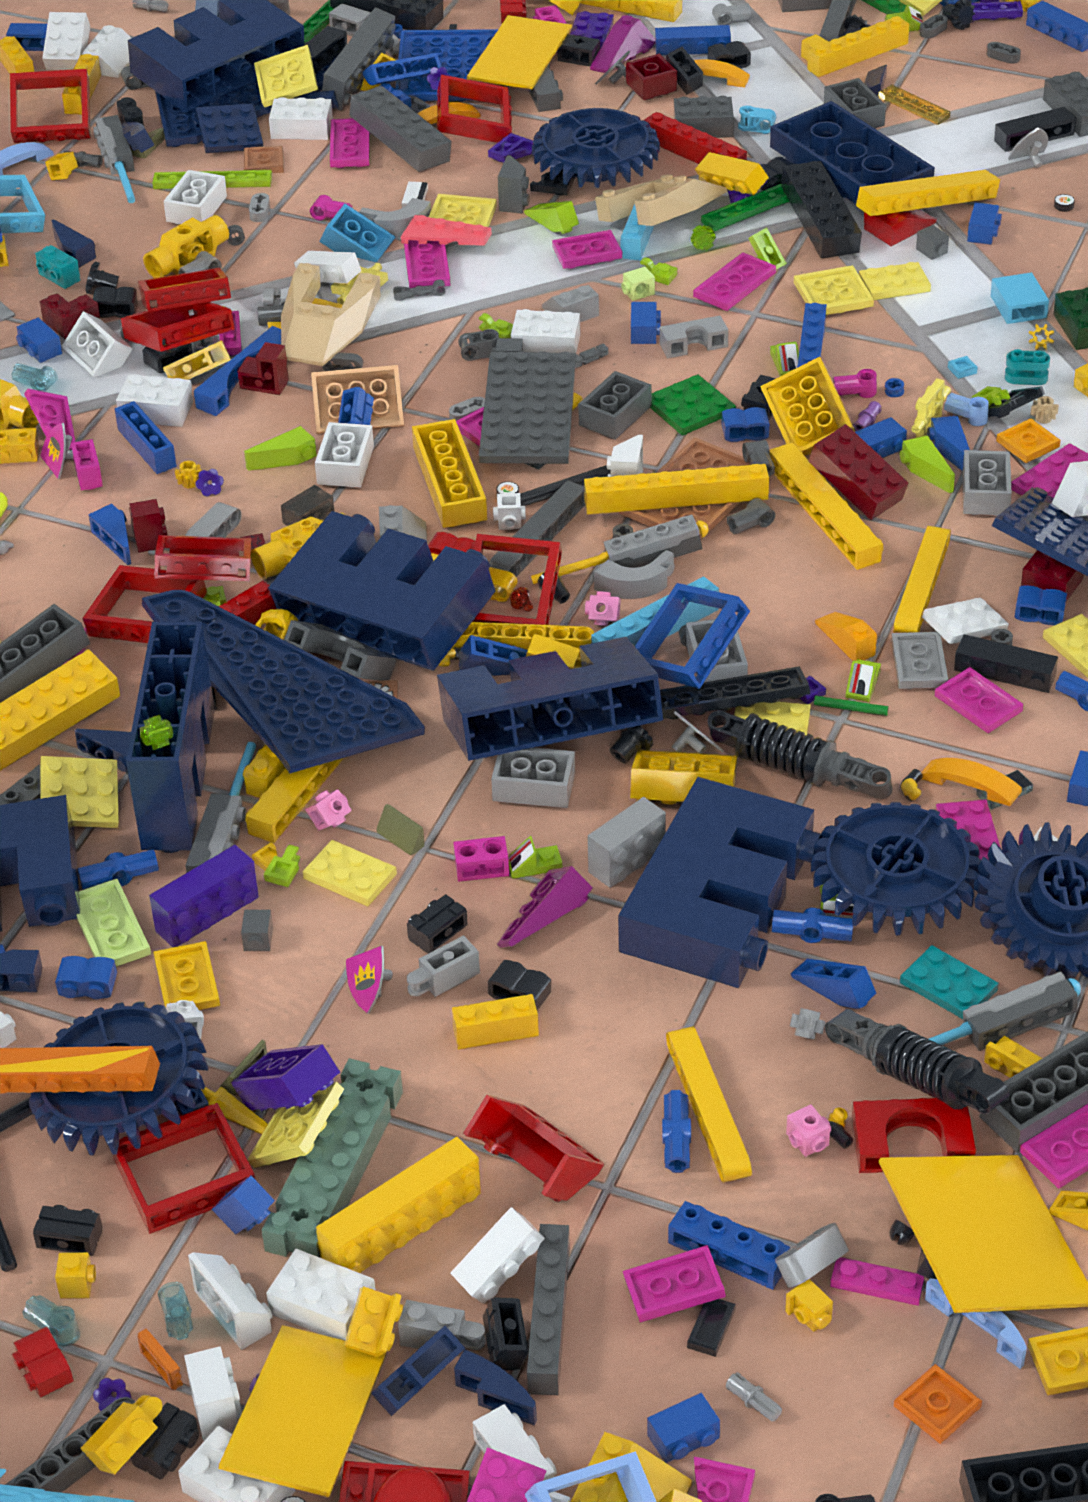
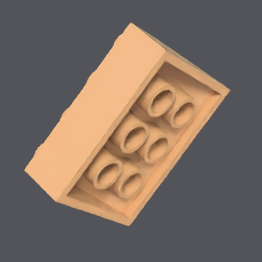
M398 365L311 373L317 434L325 433L329 422L338 423L342 392L354 387H360L374 397L373 413L370 422L372 429L404 426Z

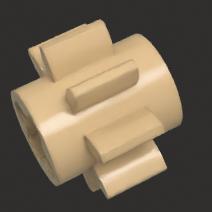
M1041 396L1037 400H1033L1030 415H1035L1037 422L1047 424L1052 419H1056L1059 405L1054 404V400L1051 397Z

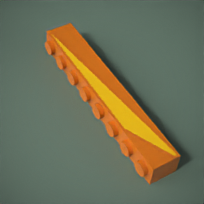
M152 1046L0 1048V1093L153 1091L160 1062Z

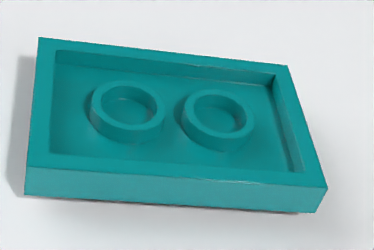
M933 945L900 975V983L961 1019H963V1010L988 1001L998 991L999 983Z

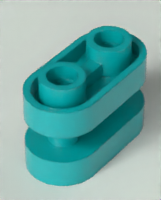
M1015 349L1010 351L1006 356L1007 367L1004 379L1011 384L1044 385L1048 382L1050 356L1041 350L1022 351Z

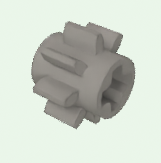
M800 1008L799 1015L792 1014L790 1027L796 1028L794 1035L815 1040L816 1033L823 1034L825 1021L819 1020L821 1013Z

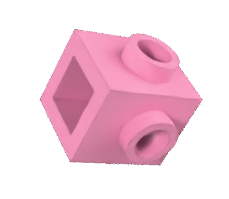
M597 591L596 595H590V601L586 600L585 615H589L588 619L594 621V625L608 626V622L619 621L621 599L619 597H611L610 592ZM605 605V610L599 612L600 607Z
M338 789L330 793L328 790L319 793L314 797L316 802L305 809L318 831L331 825L333 828L340 825L346 820L344 816L352 811L348 805L347 798Z
M812 1105L787 1115L786 1134L792 1146L798 1148L805 1157L814 1152H820L829 1146L830 1123L824 1116L821 1117Z

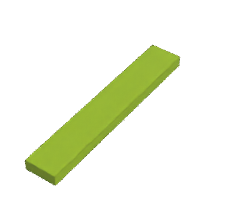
M272 170L198 171L225 176L226 188L271 187ZM155 172L152 182L153 189H173L186 172Z

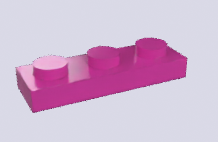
M232 311L235 330L219 334V339L223 341L230 356L239 354L242 351L239 311Z
M840 1257L835 1262L830 1287L919 1306L925 1277L913 1272Z

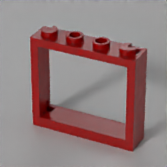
M87 69L10 73V126L13 142L26 143L91 138L90 85ZM81 86L82 123L18 127L17 90Z
M441 75L437 89V130L447 134L496 143L500 142L512 133V115H510L512 106L510 105L511 95H508V87ZM448 95L500 105L501 123L450 114Z
M220 267L138 281L141 302L148 312L231 298L228 277ZM156 300L157 306L150 307L149 301Z
M211 302L152 312L143 311L121 318L124 339L160 352L235 330L232 310ZM189 310H193L194 315L189 316Z
M477 534L476 541L471 543L470 549L482 554L483 549L542 555L548 556L536 619L478 613L472 622L549 625L562 558L560 542Z
M158 535L155 551L154 578L250 582L251 538ZM165 548H169V553H164ZM239 551H244L243 556H239ZM161 566H167V573H160ZM238 569H245V576H238Z
M119 565L82 619L87 629V634L90 637L148 643L153 621L107 616L125 589L154 593L185 590L204 598L207 588L204 580L154 578L153 568ZM161 569L160 573H167V570Z
M218 1103L180 1116L181 1123L179 1125L171 1120L161 1123L162 1137L160 1139L156 1138L148 1129L140 1131L141 1147L138 1149L131 1144L127 1136L119 1139L118 1152L113 1155L114 1161L149 1234L212 1210L231 1189L250 1175L255 1179V1174ZM216 1129L237 1172L147 1205L128 1162Z

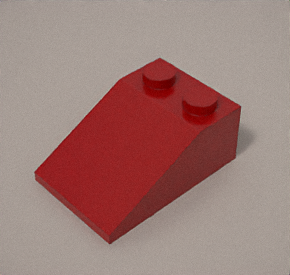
M921 209L870 216L864 212V230L891 247L916 234L917 231L937 223V219Z

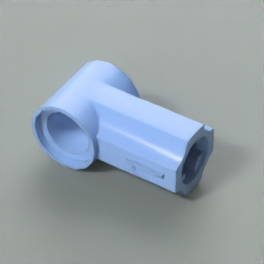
M950 393L947 396L944 410L968 418L969 424L973 426H983L988 422L989 403L986 398L974 397L970 399L954 393Z

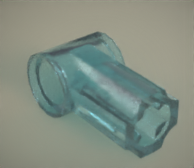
M17 363L13 367L11 374L12 380L30 385L33 390L46 392L58 380L56 371L49 366L38 369Z
M169 1282L158 1290L157 1295L162 1307L168 1336L181 1340L187 1338L190 1331L193 1330L192 1309L182 1283Z
M33 1295L26 1301V1306L22 1311L24 1318L41 1329L47 1326L58 1345L69 1346L80 1338L79 1326L74 1310L71 1307H59L41 1295Z

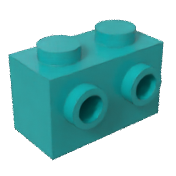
M52 245L46 246L35 253L36 267L41 276L64 289L81 281L77 259Z

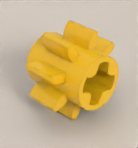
M1035 324L1036 330L1028 332L1033 336L1028 342L1029 344H1036L1035 350H1038L1039 347H1044L1047 350L1048 343L1054 344V340L1049 337L1054 334V331L1048 332L1047 324L1043 328H1039ZM1045 333V338L1047 339H1042L1041 342H1038L1036 335Z
M189 460L182 462L179 465L180 469H175L178 485L182 484L184 488L188 489L196 487L199 472L202 471L200 464L196 465L194 461Z

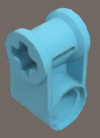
M747 105L742 106L739 109L741 119L738 123V128L742 131L768 134L770 133V126L775 124L777 117L771 109Z

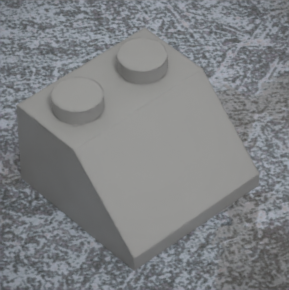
M589 285L580 286L577 289L551 297L542 304V308L545 311L580 313V322L599 316V294Z
M402 505L379 507L380 538L389 528L427 540L426 522Z

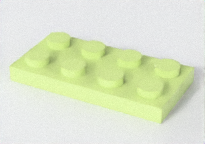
M118 879L79 891L81 911L80 914H76L77 921L94 957L114 959L117 967L151 955L150 946Z

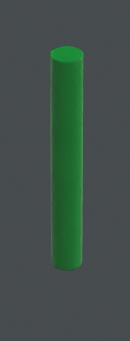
M815 696L814 705L888 715L889 706Z

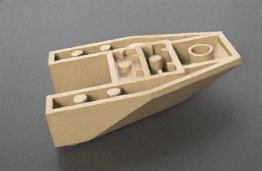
M672 174L661 176V179L619 190H605L602 192V195L595 197L599 221L614 222L630 216L635 204L638 225L653 226L694 211L728 191L726 187L686 178L685 175L673 177Z
M299 263L293 274L281 314V345H285L287 360L324 366L337 353L363 332L381 297L380 276L370 273H359L342 308L329 305L324 306L312 304L321 287L320 266Z

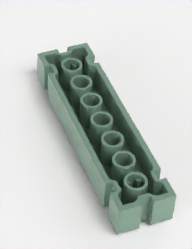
M348 1059L341 1073L340 1085L344 1090L339 1097L338 1106L328 1116L326 1120L327 1125L316 1137L312 1151L306 1156L298 1157L275 1202L276 1213L271 1212L262 1228L265 1252L287 1257L289 1252L299 1249L320 1258L316 1227L348 1207L391 1119L390 1108H396L403 1094L401 1071L380 1066L377 1070L370 1069V1063Z

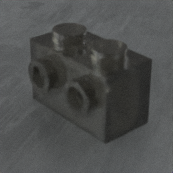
M316 485L311 486L281 505L282 522L286 526L309 517L324 520L331 511H334L333 496Z

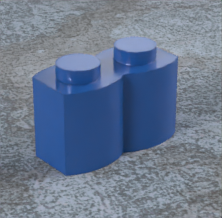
M753 407L746 410L732 408L722 411L721 425L725 440L738 442L745 439L760 441L769 438L770 424L766 409Z
M1020 586L1014 618L1024 622L1039 621L1042 624L1053 626L1062 623L1067 593L1056 589L1042 590L1035 586Z
M80 956L63 957L55 981L58 995L66 998L87 996L92 999L111 997L117 976L115 960L107 957H92L89 959Z

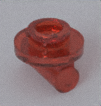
M519 587L512 592L510 600L511 606L514 609L520 610L524 608L526 612L533 610L527 588Z

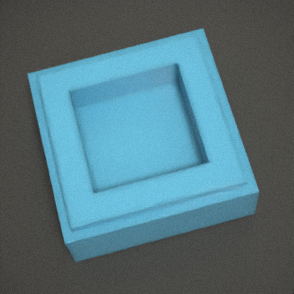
M968 356L948 361V369L958 379L977 374L978 367Z

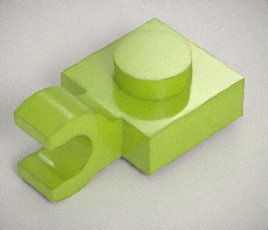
M647 257L640 261V264L645 265L654 275L656 282L669 285L677 276L678 268L660 262L655 265Z
M483 313L479 317V320L483 321L479 326L480 330L493 329L499 333V338H511L513 324L501 319L495 322L487 313Z
M223 586L208 587L203 599L218 607L224 604L226 597Z
M288 845L282 858L274 856L264 872V880L289 887L299 870L300 856L296 855L299 847Z

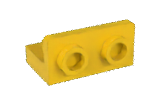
M1003 1036L996 1044L990 1041L986 1045L984 1062L992 1069L998 1070L1011 1078L1043 1058L1008 1037Z
M364 1286L361 1287L344 1347L375 1357L390 1351L395 1339V1334L392 1333L394 1322H398L403 1309V1305L399 1304L401 1295L395 1293L391 1296Z

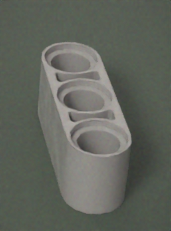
M218 502L187 531L186 536L225 538L239 524L242 514L241 510Z
M831 1223L816 1230L775 1259V1262L787 1287L790 1288L807 1281L847 1253L849 1249L837 1224Z

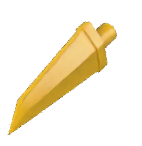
M207 1087L201 1089L209 1105L218 1103L226 1119L261 1135L263 1134L268 1123L232 1096L225 1088L220 1087L216 1092Z

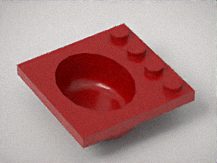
M344 1461L339 1502H467L470 1470Z

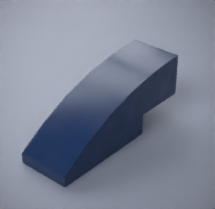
M125 122L122 124L123 135L133 151L139 149L142 153L154 146L152 139L141 123Z
M444 1326L371 1394L393 1416L456 1358L465 1347Z
M464 1349L454 1368L455 1385L477 1393L478 1406L493 1411L505 1404L511 1414L516 1413L521 1421L535 1426L537 1422L536 1402L526 1389L498 1365Z

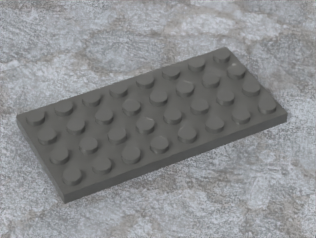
M545 351L490 352L479 463L569 464L576 353H548Z

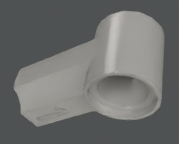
M720 3L714 6L712 14L718 25H730L733 22L750 20L751 9L749 3L731 6Z
M202 251L196 256L194 261L181 267L178 272L182 274L218 267L221 269L222 264L220 260L208 252Z

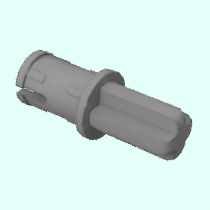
M163 0L132 1L136 3L133 4L134 8H143L148 11L166 12L169 7L167 1Z
M739 1372L732 1374L727 1380L726 1388L741 1398L747 1408H755L770 1421L777 1420L778 1416L782 1413V1408L763 1393L761 1386H755Z

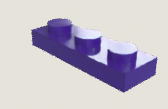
M1020 1L971 3V5L975 6L973 9L975 13L972 17L973 20L986 18L992 20L998 18L1015 19L1023 16Z

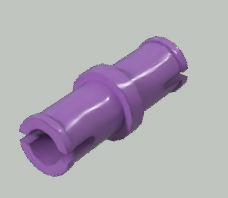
M872 401L865 410L859 413L857 421L853 424L856 431L875 423L877 415L882 411L880 403Z

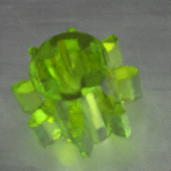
M698 225L692 229L694 233L690 239L696 249H705L707 251L714 246L713 242L716 239V235L710 226Z
M158 715L143 721L145 726L140 728V736L146 746L152 745L153 750L170 744L168 739L173 737V729L168 720L161 721V717Z

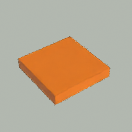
M936 1364L894 1400L895 1408L940 1444L982 1406V1400Z

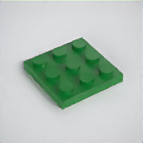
M697 374L652 393V406L650 408L683 436L722 419V411L736 408V405Z

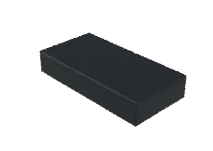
M721 1299L704 1303L687 1341V1348L716 1357L736 1310V1304Z

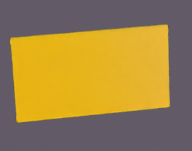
M508 15L467 75V80L533 89L571 30L572 25Z
M282 1325L221 1458L218 1469L329 1497L386 1358L387 1351L385 1354L375 1357L344 1347L345 1340Z

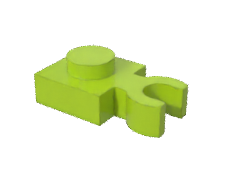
M987 386L971 396L972 398H986L989 403L988 406L993 403L1001 405V400L1010 399L1008 390Z

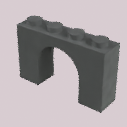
M291 620L284 638L288 643L306 652L318 653L342 661L341 670L361 679L390 680L397 662V658L323 624Z

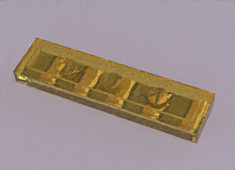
M892 84L879 92V98L936 125L950 118L951 112Z

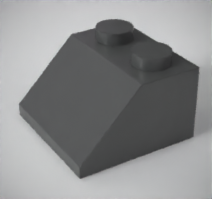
M508 155L498 175L499 211L522 214L525 206L529 205L530 196L527 194L529 177H526V168L512 156Z

